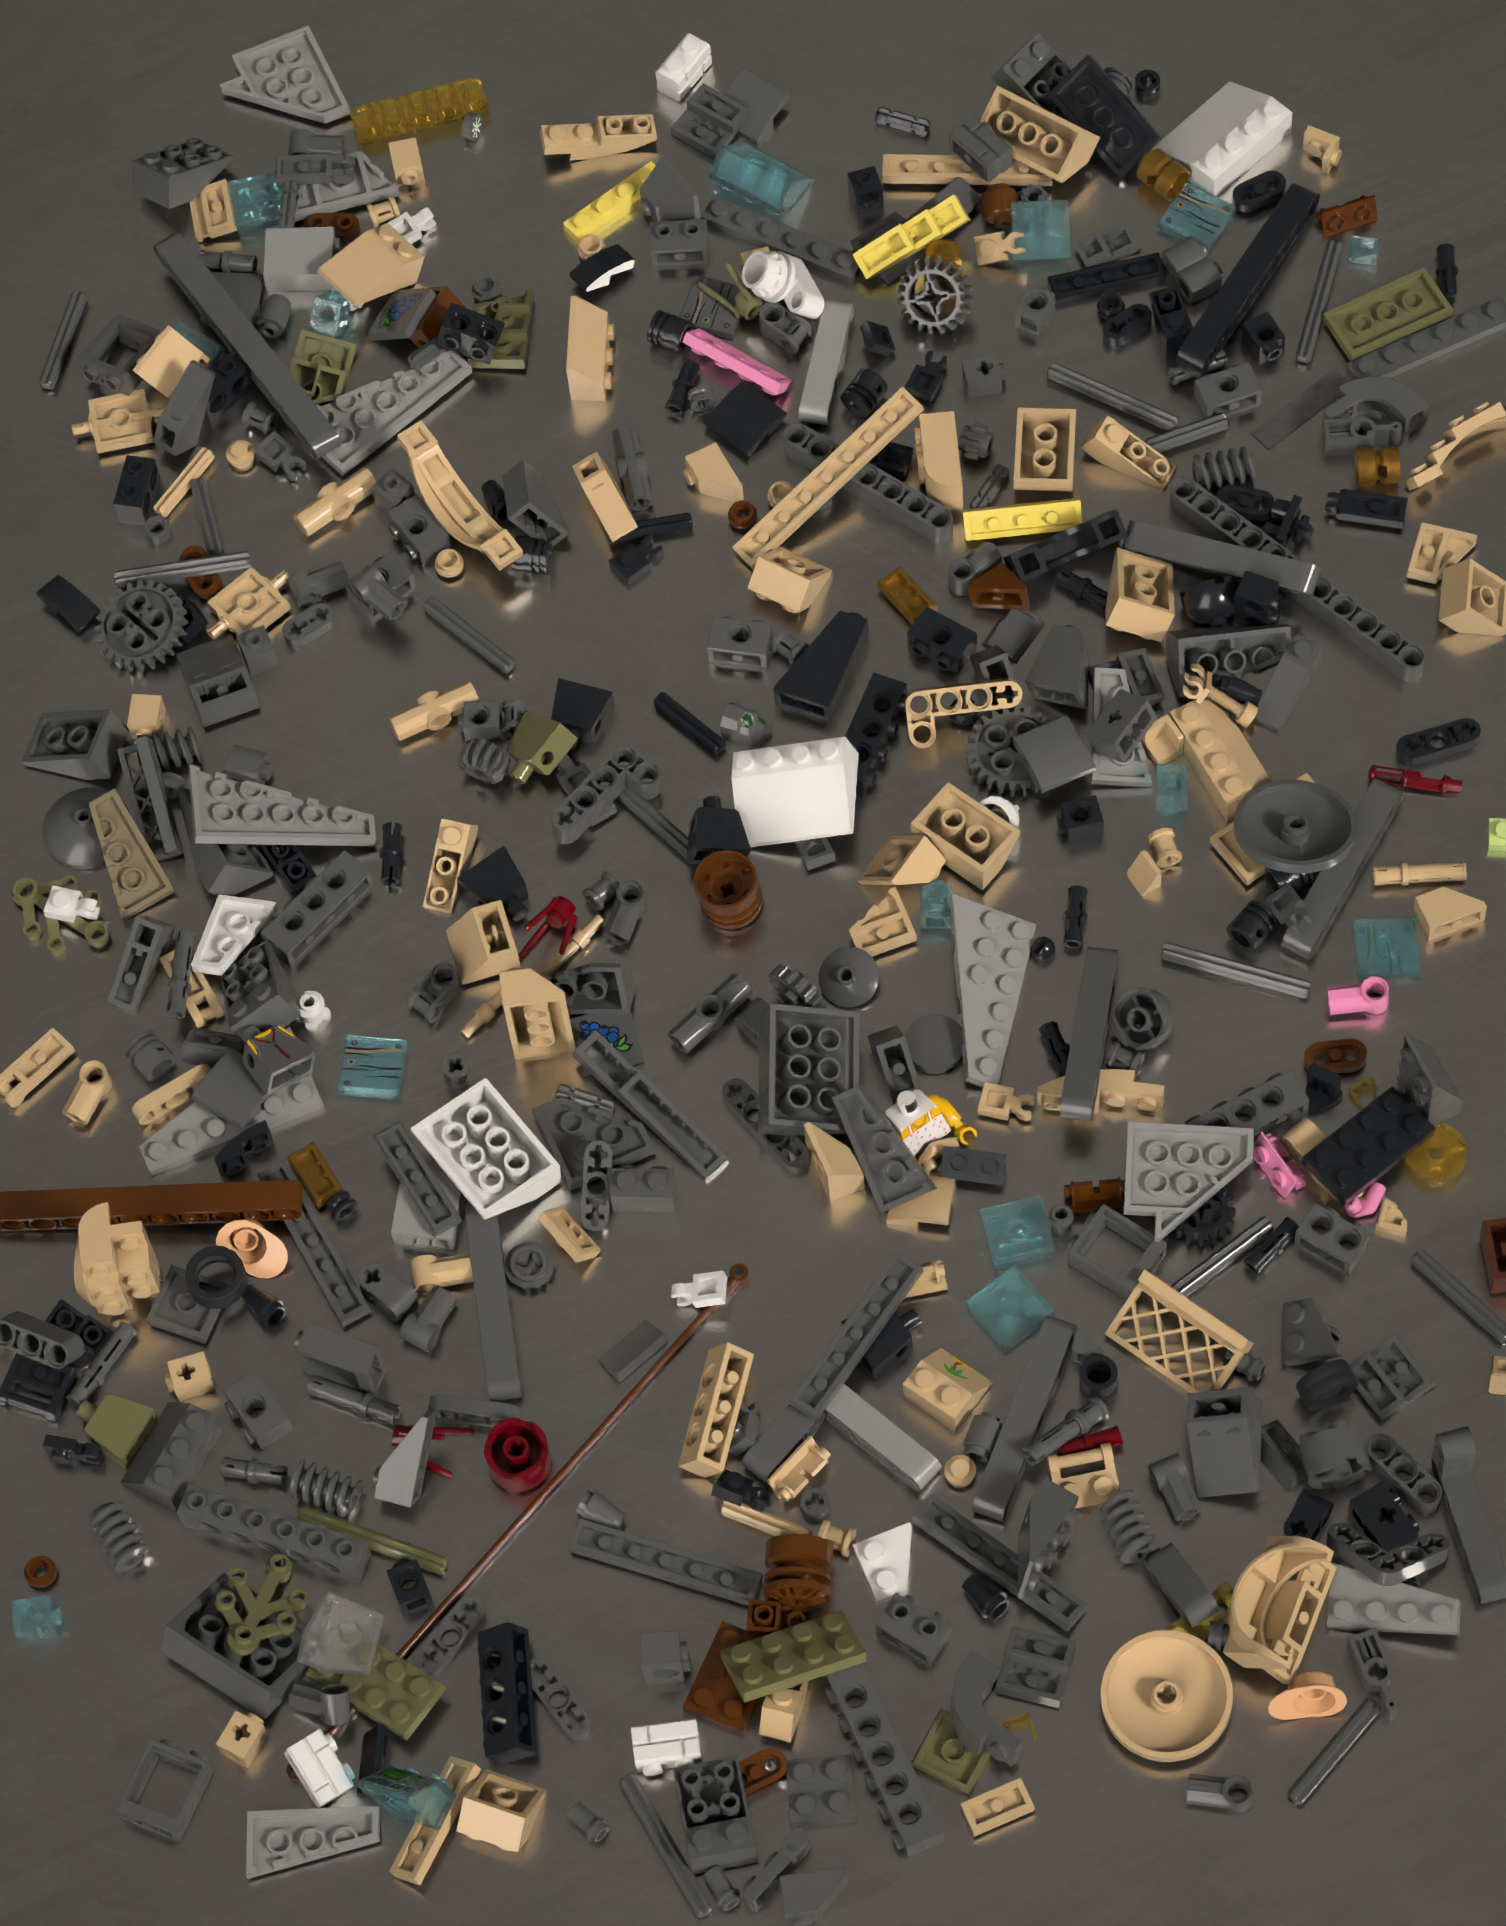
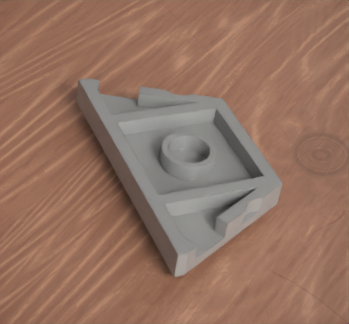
M362 151L347 154L352 155L355 159V166L351 169L349 168V170L355 173V181L348 184L333 182L300 185L294 222L305 220L308 216L315 213H333L389 199L390 196L397 197L400 196L399 189L395 183L392 184L384 177L382 170L370 163V159Z

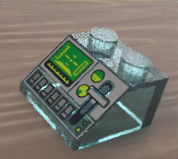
M389 1766L360 1779L357 1784L365 1794L389 1815L436 1830L440 1829L457 1796L447 1787L448 1781L443 1777L433 1773L429 1777L424 1776L419 1770L410 1766H406L405 1769Z

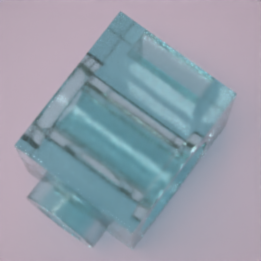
M328 290L314 298L309 330L332 337L344 334L350 302L346 298H342V295L336 291ZM327 306L334 310V319L327 315Z
M1187 764L1156 765L1157 811L1176 813L1181 810H1188ZM1176 788L1178 789V791L1169 792L1166 789Z
M50 1595L11 1601L13 1631L19 1642L58 1636L57 1625L62 1624V1614L60 1606L54 1604ZM35 1614H45L44 1618L40 1622H31V1619Z

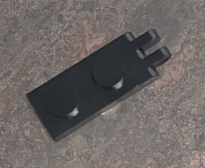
M1341 489L1340 493L1329 492L1327 494L1326 500L1328 502L1325 505V511L1336 514V518L1339 520L1403 529L1408 500L1406 497L1350 489Z

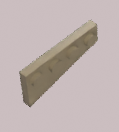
M115 788L88 803L122 921H126L174 893L173 886Z

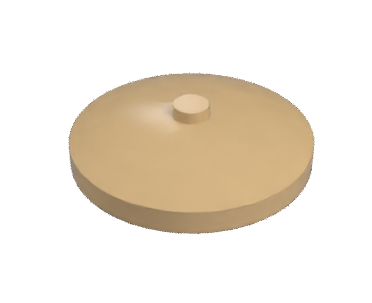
M1157 1630L1131 1639L1113 1655L1105 1669L1101 1683V1707L1110 1731L1128 1750L1149 1760L1175 1762L1192 1758L1204 1752L1221 1736L1232 1712L1233 1687L1225 1663L1218 1653L1206 1642L1181 1631Z

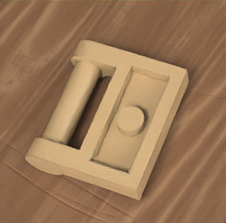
M1110 1442L1100 1444V1448L1062 1456H1057L1056 1453L1046 1456L1051 1481L1079 1496L1075 1509L1103 1504L1108 1498L1121 1492ZM1103 1460L1105 1470L1061 1478L1060 1469Z

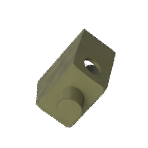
M525 711L506 749L507 753L517 762L509 775L516 781L525 784L533 771L545 776L551 774L578 738L561 723Z
M107 1394L99 1406L85 1400L77 1411V1417L87 1422L84 1432L89 1442L99 1445L100 1451L125 1470H128L158 1420L153 1408L112 1394Z

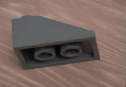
M110 709L42 713L22 763L25 766L85 780L110 779L119 757L117 749L124 746L129 730Z

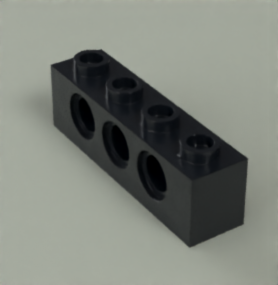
M874 672L845 735L859 753L858 758L867 759L863 762H858L856 794L865 796L868 786H874L878 775L876 768L879 762H884L889 750V745L887 744L890 737L894 738L898 732L900 725L898 719L901 712L906 713L907 683ZM879 709H887L888 711H886V712H878L877 710H879ZM869 733L877 734L875 737H867L866 735Z
M506 1622L477 1632L485 1757L505 1764L537 1754L529 1632L527 1628Z

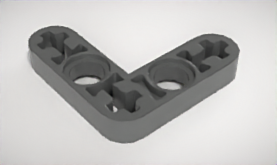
M1345 1523L1331 1525L1328 1529L1326 1542L1327 1547L1333 1550L1335 1554L1373 1582L1382 1586L1399 1584L1444 1563L1448 1558L1450 1545L1449 1540L1443 1535L1430 1533L1387 1552L1356 1528ZM1358 1553H1364L1370 1556L1359 1555Z

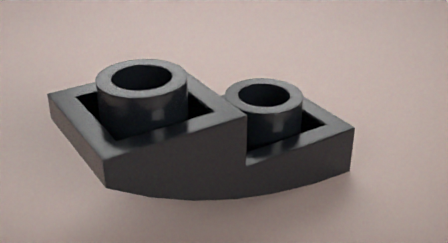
M619 244L599 251L583 261L570 272V278L586 292L609 285L611 275L632 269L635 259Z
M59 575L36 592L37 596L55 615L60 613L77 632L81 631L101 613L99 608L88 597Z
M260 845L261 851L291 893L306 885L311 878L317 877L302 852H299L296 845Z
M266 1120L253 1125L237 1135L218 1153L214 1160L220 1176L226 1174L233 1175L242 1171L244 1167L250 1165L246 1154L263 1151L268 1145L274 1143Z
M62 1299L59 1300L45 1320V1322L80 1336L84 1343V1353L93 1358L97 1356L114 1333L89 1314L85 1316Z

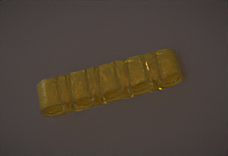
M468 78L357 107L351 112L350 118L357 140L360 143L366 144L461 120L468 112L482 114L488 110L489 101L482 80L479 78Z

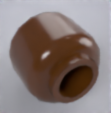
M1006 183L988 186L986 192L981 196L983 217L986 222L995 224L996 228L1010 226L1012 224L1011 221L1015 220L1020 214L1017 193Z

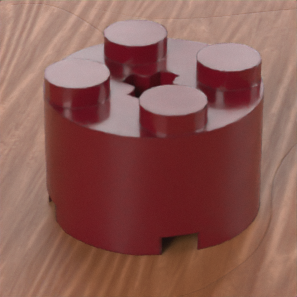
M509 1418L499 1422L490 1430L484 1445V1456L489 1473L499 1486L510 1493H517L536 1487L549 1475L551 1471V1454L546 1435L536 1423L520 1420V1418Z

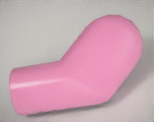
M1377 1182L1371 1184L1365 1197H1355L1344 1206L1346 1214L1354 1218L1373 1214L1377 1210L1386 1191L1385 1186Z

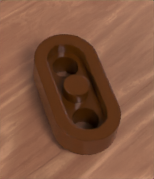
M315 213L308 216L303 223V227H334L336 238H341V243L352 242L361 233L359 220L351 213Z
M193 545L187 547L181 553L179 561L209 557V554L202 547ZM219 573L187 577L193 591L203 599H211L222 589L223 582ZM212 582L211 586L206 588L207 584Z
M1353 1038L1316 1042L1306 1049L1304 1064L1307 1070H1309L1312 1063H1315L1335 1074L1360 1070L1365 1065L1367 1049L1361 1041ZM1347 1055H1353L1356 1057V1059L1353 1061H1349L1345 1057ZM1321 1058L1325 1063L1317 1064L1315 1060Z
M766 1748L739 1761L741 1773L747 1777V1782L744 1785L745 1796L780 1779L785 1774L787 1759L780 1750ZM768 1758L776 1761L777 1765L773 1771H767L764 1767V1762Z

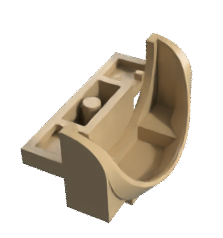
M108 1202L90 1208L82 1216L78 1226V1239L74 1259V1283L77 1293L93 1307H96L98 1313L107 1315H120L126 1310H133V1297L147 1298L153 1293H160L159 1282H163L162 1270L142 1221L111 1225Z
M1267 1536L1261 1554L1247 1565L1235 1585L1229 1613L1225 1621L1230 1628V1634L1223 1653L1243 1668H1262L1282 1684H1293L1337 1567L1330 1563L1334 1551L1319 1542L1305 1537ZM1299 1571L1296 1581H1288Z

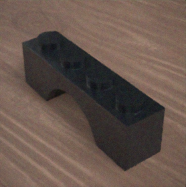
M1114 509L1003 557L1006 566L1022 582H1025L1070 560L1121 540L1128 535L1117 509Z

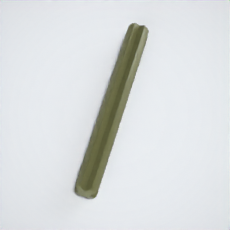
M303 1506L298 1515L299 1520L367 1541L370 1550L400 1561L417 1559L420 1568L441 1575L447 1567L448 1561L443 1555L313 1508Z

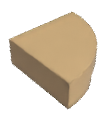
M1383 1198L1375 1230L1406 1238L1407 1221L1403 1213L1393 1201Z

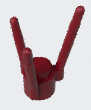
M562 896L553 897L550 903L525 925L524 929L529 931L546 916L544 923L518 954L519 961L530 951L550 925L554 928H561L566 925L559 949V954L564 955L573 926L578 920V917L574 915L576 907L569 899Z
M396 1425L392 1435L393 1449L397 1448L414 1425ZM434 1427L431 1440H444V1434H473L474 1430L461 1427ZM427 1460V1468L452 1478V1472Z

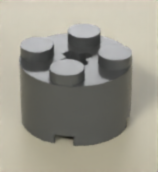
M1337 1421L1330 1424L1327 1430L1306 1432L1299 1437V1450L1309 1486L1313 1488L1323 1489L1322 1483H1331L1332 1488L1343 1487L1363 1479L1366 1476L1364 1470L1371 1471L1372 1469L1362 1431L1355 1427H1349L1347 1421Z

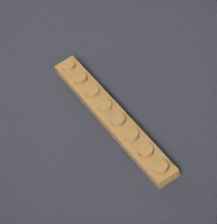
M901 387L732 547L733 550L754 570L759 556L778 548L924 410L923 406L904 387Z

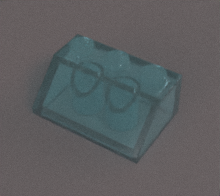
M746 142L720 146L708 178L717 182V187L726 191L733 190L740 194L739 198L752 204L756 202L763 206V211L774 216L791 212L815 179Z

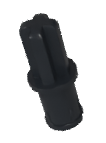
M1448 243L1441 244L1436 249L1438 267L1435 270L1436 276L1439 277V289L1446 299L1457 295L1456 276L1458 274V267L1455 265V247Z
M691 359L684 362L678 378L672 382L673 389L665 404L666 410L671 414H682L688 399L687 394L689 390L694 388L693 384L700 370V365Z

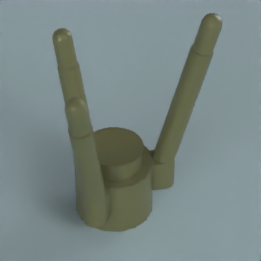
M728 262L725 263V267L741 291L734 299L736 305H733L704 283H698L699 288L731 310L738 319L742 316L746 320L756 317L764 303L760 297L753 293L751 288L747 289ZM739 265L738 269L742 276L743 265Z

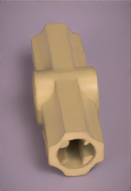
M363 467L339 484L332 482L324 486L318 493L317 499L293 514L294 520L304 535L310 536L333 519L341 521L347 518L353 512L357 503L373 493L372 486L377 481L373 474Z
M467 680L441 693L438 691L427 692L418 698L415 705L389 716L388 719L396 738L401 741L428 728L432 731L444 728L451 722L452 717L464 712V702L480 701L472 683Z

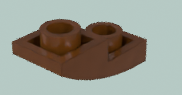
M749 1599L746 1632L764 1636L814 1619V1608H793L782 1606L780 1601Z

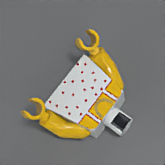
M919 1089L913 1092L908 1090L901 1092L897 1097V1103L884 1113L914 1157L923 1152L929 1143L940 1140L950 1133V1127L952 1126L955 1128V1137L965 1145H968L963 1139L965 1131L969 1130L977 1137L976 1130L969 1124L960 1121L962 1117L947 1099L935 1094L925 1095Z

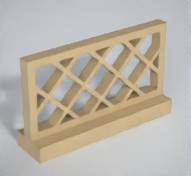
M1144 1269L1138 1278L1139 1283L1104 1334L1189 1393L1200 1392L1197 1390L1194 1376L1208 1373L1212 1374L1213 1387L1210 1391L1221 1390L1245 1353L1249 1352L1254 1342ZM1144 1291L1152 1297L1155 1311L1138 1314L1136 1301ZM1158 1302H1160L1167 1308L1159 1309ZM1132 1308L1133 1315L1127 1316ZM1176 1313L1179 1318L1180 1329L1164 1332L1160 1314ZM1155 1315L1159 1333L1142 1336L1139 1318ZM1134 1320L1137 1337L1124 1340L1115 1333L1122 1322ZM1184 1320H1186L1193 1326L1185 1327ZM1201 1330L1205 1336L1206 1346L1189 1349L1186 1332ZM1181 1333L1184 1351L1168 1354L1165 1336ZM1159 1337L1163 1355L1149 1357L1145 1354L1143 1340ZM1210 1337L1220 1344L1211 1345ZM1138 1342L1139 1349L1130 1343ZM1225 1347L1234 1353L1227 1365L1215 1367L1213 1349ZM1207 1351L1210 1369L1194 1372L1190 1354ZM1185 1355L1189 1373L1175 1375L1171 1372L1169 1358ZM1164 1359L1165 1367L1156 1361ZM1223 1371L1219 1378H1217L1216 1372ZM1189 1377L1191 1385L1182 1380V1378Z

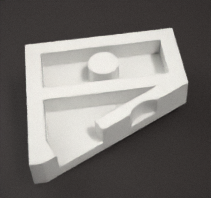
M910 1522L853 1544L854 1553L878 1606L891 1601L895 1593L902 1596L908 1594L912 1525Z

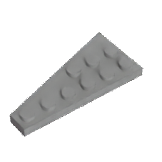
M449 350L421 369H411L406 372L400 370L393 373L392 378L382 382L376 380L337 396L336 401L324 406L316 405L336 430L342 442L341 446L327 453L322 458L344 476L472 373L471 366L456 352Z
M189 765L188 775L195 843L375 846L374 815L339 805L335 808L318 804L319 800L308 797L306 801L292 797V792L248 780L241 783L227 779V774L216 772L213 775L199 771L200 767Z
M951 894L948 902L949 908L952 911L951 935H954L955 944L953 958L957 999H960L961 1013L959 1014V1023L962 1026L963 1032L962 1056L964 1078L966 1082L983 1087L985 1082L998 1084L1036 924Z
M288 1027L286 1030L293 1034L291 1028ZM310 1074L273 1092L261 1103L260 1113L242 1129L195 1101L141 1144L139 1148L150 1175L153 1177L224 1148L237 1135L259 1122L266 1120L269 1129H272L324 1108V1105Z

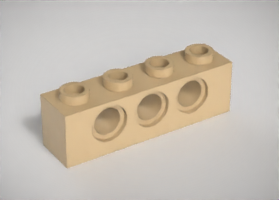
M729 1342L708 1350L678 1467L703 1478L724 1471L754 1357L753 1353Z

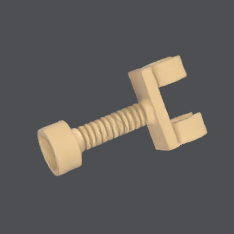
M1191 664L1190 669L1199 673L1200 676H1190L1185 672L1184 679L1188 685L1197 686V690L1192 691L1183 684L1184 695L1190 699H1196L1195 702L1201 704L1207 696L1219 705L1227 708L1230 712L1232 711L1236 715L1235 722L1244 728L1248 727L1255 718L1258 707L1249 701L1240 704L1225 693L1217 690L1214 686L1212 687L1213 673L1209 671L1205 673L1201 665Z

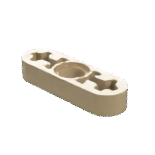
M208 1064L198 1065L138 1100L132 1107V1112L141 1125L150 1124L191 1100L193 1093L211 1068Z

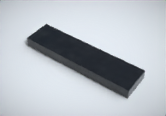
M1159 252L1047 277L1050 292L1055 294V305L1166 281V274Z

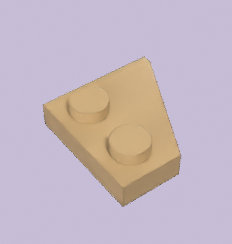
M896 887L891 888L887 892L888 895L877 906L874 904L866 912V916L862 920H858L849 929V937L853 946L866 951L871 956L917 941V935Z

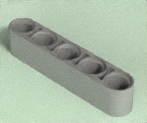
M827 299L824 301V309L821 313L801 397L799 421L828 425L830 422L853 324L854 303Z
M845 1384L842 1385L823 1412L828 1421L917 1491H921L942 1468L941 1463L934 1455Z

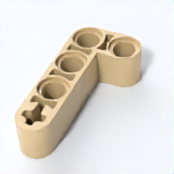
M1003 678L911 690L905 698L910 741L919 748L929 747L936 738L935 716L1011 708L1020 703L1023 694L1022 689L1017 681ZM1008 685L1011 686L1012 690H1017L1016 694L1011 696L1012 700H1006L1005 696L1000 695L995 696L997 702L992 703L993 696L990 687L995 686L996 693L1004 692L1005 686ZM975 689H983L987 693L986 700L981 704H975L970 700V695ZM947 692H952L957 696L956 704L950 708L944 707L940 703L941 696ZM915 696H923L927 700V706L921 711H915L910 707V702ZM921 725L927 726L931 731L929 738L924 741H919L913 736L914 730Z

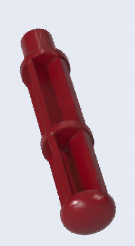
M1372 765L1368 771V779L1371 783L1375 778L1401 781L1400 784L1385 783L1405 788L1448 793L1449 791L1461 792L1463 780L1451 779L1448 775H1444L1441 780L1424 778L1418 771ZM1376 769L1402 771V774L1376 771Z

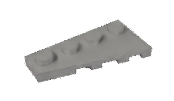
M1094 668L1092 724L1098 719L1120 689L1130 693L1125 669ZM1141 740L1124 763L1096 753L1092 746L1091 758L1096 766V771L1091 772V784L1151 788V775L1148 772L1147 759Z
M1331 1562L1337 1569L1329 1587L1328 1629L1368 1631L1376 1628L1380 1632L1459 1635L1460 1600L1404 1583L1382 1586L1373 1582L1356 1569Z
M379 1806L247 1811V1879L380 1842Z

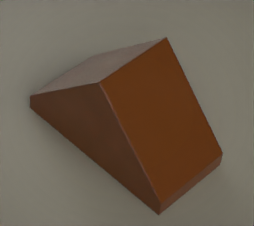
M1004 563L968 583L967 590L972 608L1030 609L1026 585Z

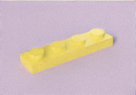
M650 161L563 222L564 230L579 244L583 237L587 235L598 236L638 208L641 201L640 188L656 165Z
M1080 498L962 510L966 541L1059 532L1082 523Z

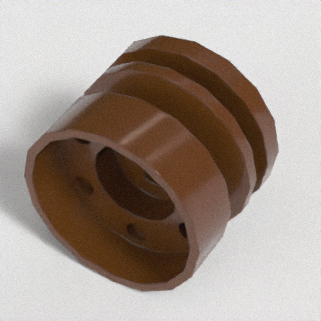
M731 850L717 851L705 857L697 866L693 878L694 888L701 910L710 923L719 928L731 930L742 928L757 917L762 908L763 894L756 869L748 857L740 852Z
M784 1534L772 1537L766 1542L765 1565L769 1571L764 1575L766 1584L764 1586L765 1600L780 1601L782 1606L793 1608H819L831 1602L832 1592L830 1587L832 1586V1576L828 1572L833 1569V1544L829 1540L808 1534Z

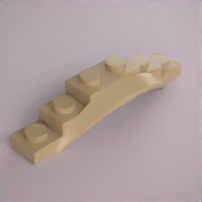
M1487 401L1472 409L1475 415L1468 419L1462 415L1449 422L1450 429L1442 432L1444 439L1429 447L1431 453L1423 456L1426 463L1411 470L1412 477L1404 480L1408 490L1416 489L1442 475L1441 464L1451 450L1470 432L1486 425L1506 422V404L1502 406L1501 402L1490 406Z
M421 420L397 435V441L408 453L415 482L426 505L436 520L451 536L466 546L480 550L482 554L485 552L499 571L523 556V550L507 529H503L493 520L464 485L440 449L438 441Z

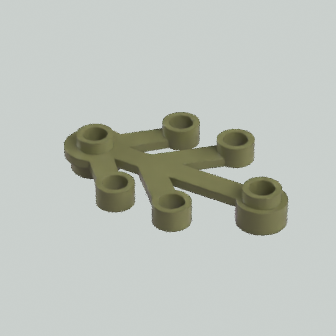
M66 875L60 880L38 883L34 879L23 877L14 883L11 896L14 902L23 908L25 922L23 933L27 940L37 941L42 936L41 926L36 922L35 905L44 910L48 899L44 895L50 894L53 885L64 888L67 883H74L71 888L67 889L78 891L79 885L74 876ZM88 890L85 894H82L83 898L97 897L98 903L96 907L100 908L102 906L103 900L97 890ZM26 891L32 892L27 896H22L23 893ZM76 916L74 923L62 921L85 935L88 944L92 947H103L110 940L109 929L102 921L96 920L89 923L79 916ZM45 917L48 931V940L46 942L48 951L54 956L62 955L66 950V944L60 934L59 920ZM31 928H37L35 933H28ZM97 934L103 935L100 939H94ZM54 943H61L58 948H52Z
M275 1554L268 1559L265 1570L266 1579L256 1599L247 1584V1571L238 1566L229 1570L228 1585L235 1589L248 1614L243 1623L234 1608L236 1601L234 1593L223 1590L217 1594L215 1606L218 1611L223 1613L230 1627L227 1643L234 1653L249 1655L259 1646L260 1640L279 1634L288 1635L294 1632L296 1617L288 1611L303 1610L307 1606V1592L301 1588H295L289 1592L287 1598L269 1603L277 1585L288 1581L291 1576L292 1563L286 1555ZM240 1576L242 1579H234L233 1577ZM294 1598H300L302 1601H296ZM228 1600L230 1603H223L221 1601ZM278 1615L277 1622L257 1627L260 1620ZM282 1622H289L290 1625H284Z

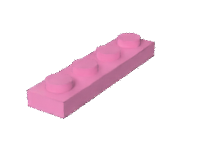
M700 328L687 331L682 341L691 347L692 352L714 359V363L724 369H732L738 373L739 378L761 385V389L768 394L777 395L790 391L794 382L789 377Z

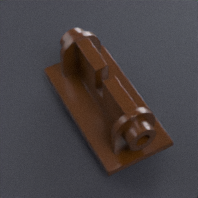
M1361 195L1360 198L1345 202L1341 206L1336 205L1327 209L1321 208L1320 212L1316 213V219L1319 224L1322 223L1324 237L1377 221L1375 195L1367 197Z
M1117 1177V1179L1099 1180V1187H1093L1092 1181H1070V1185H1064L1065 1205L1070 1207L1073 1213L1098 1211L1103 1204L1113 1210L1124 1209L1125 1180H1121L1120 1177Z

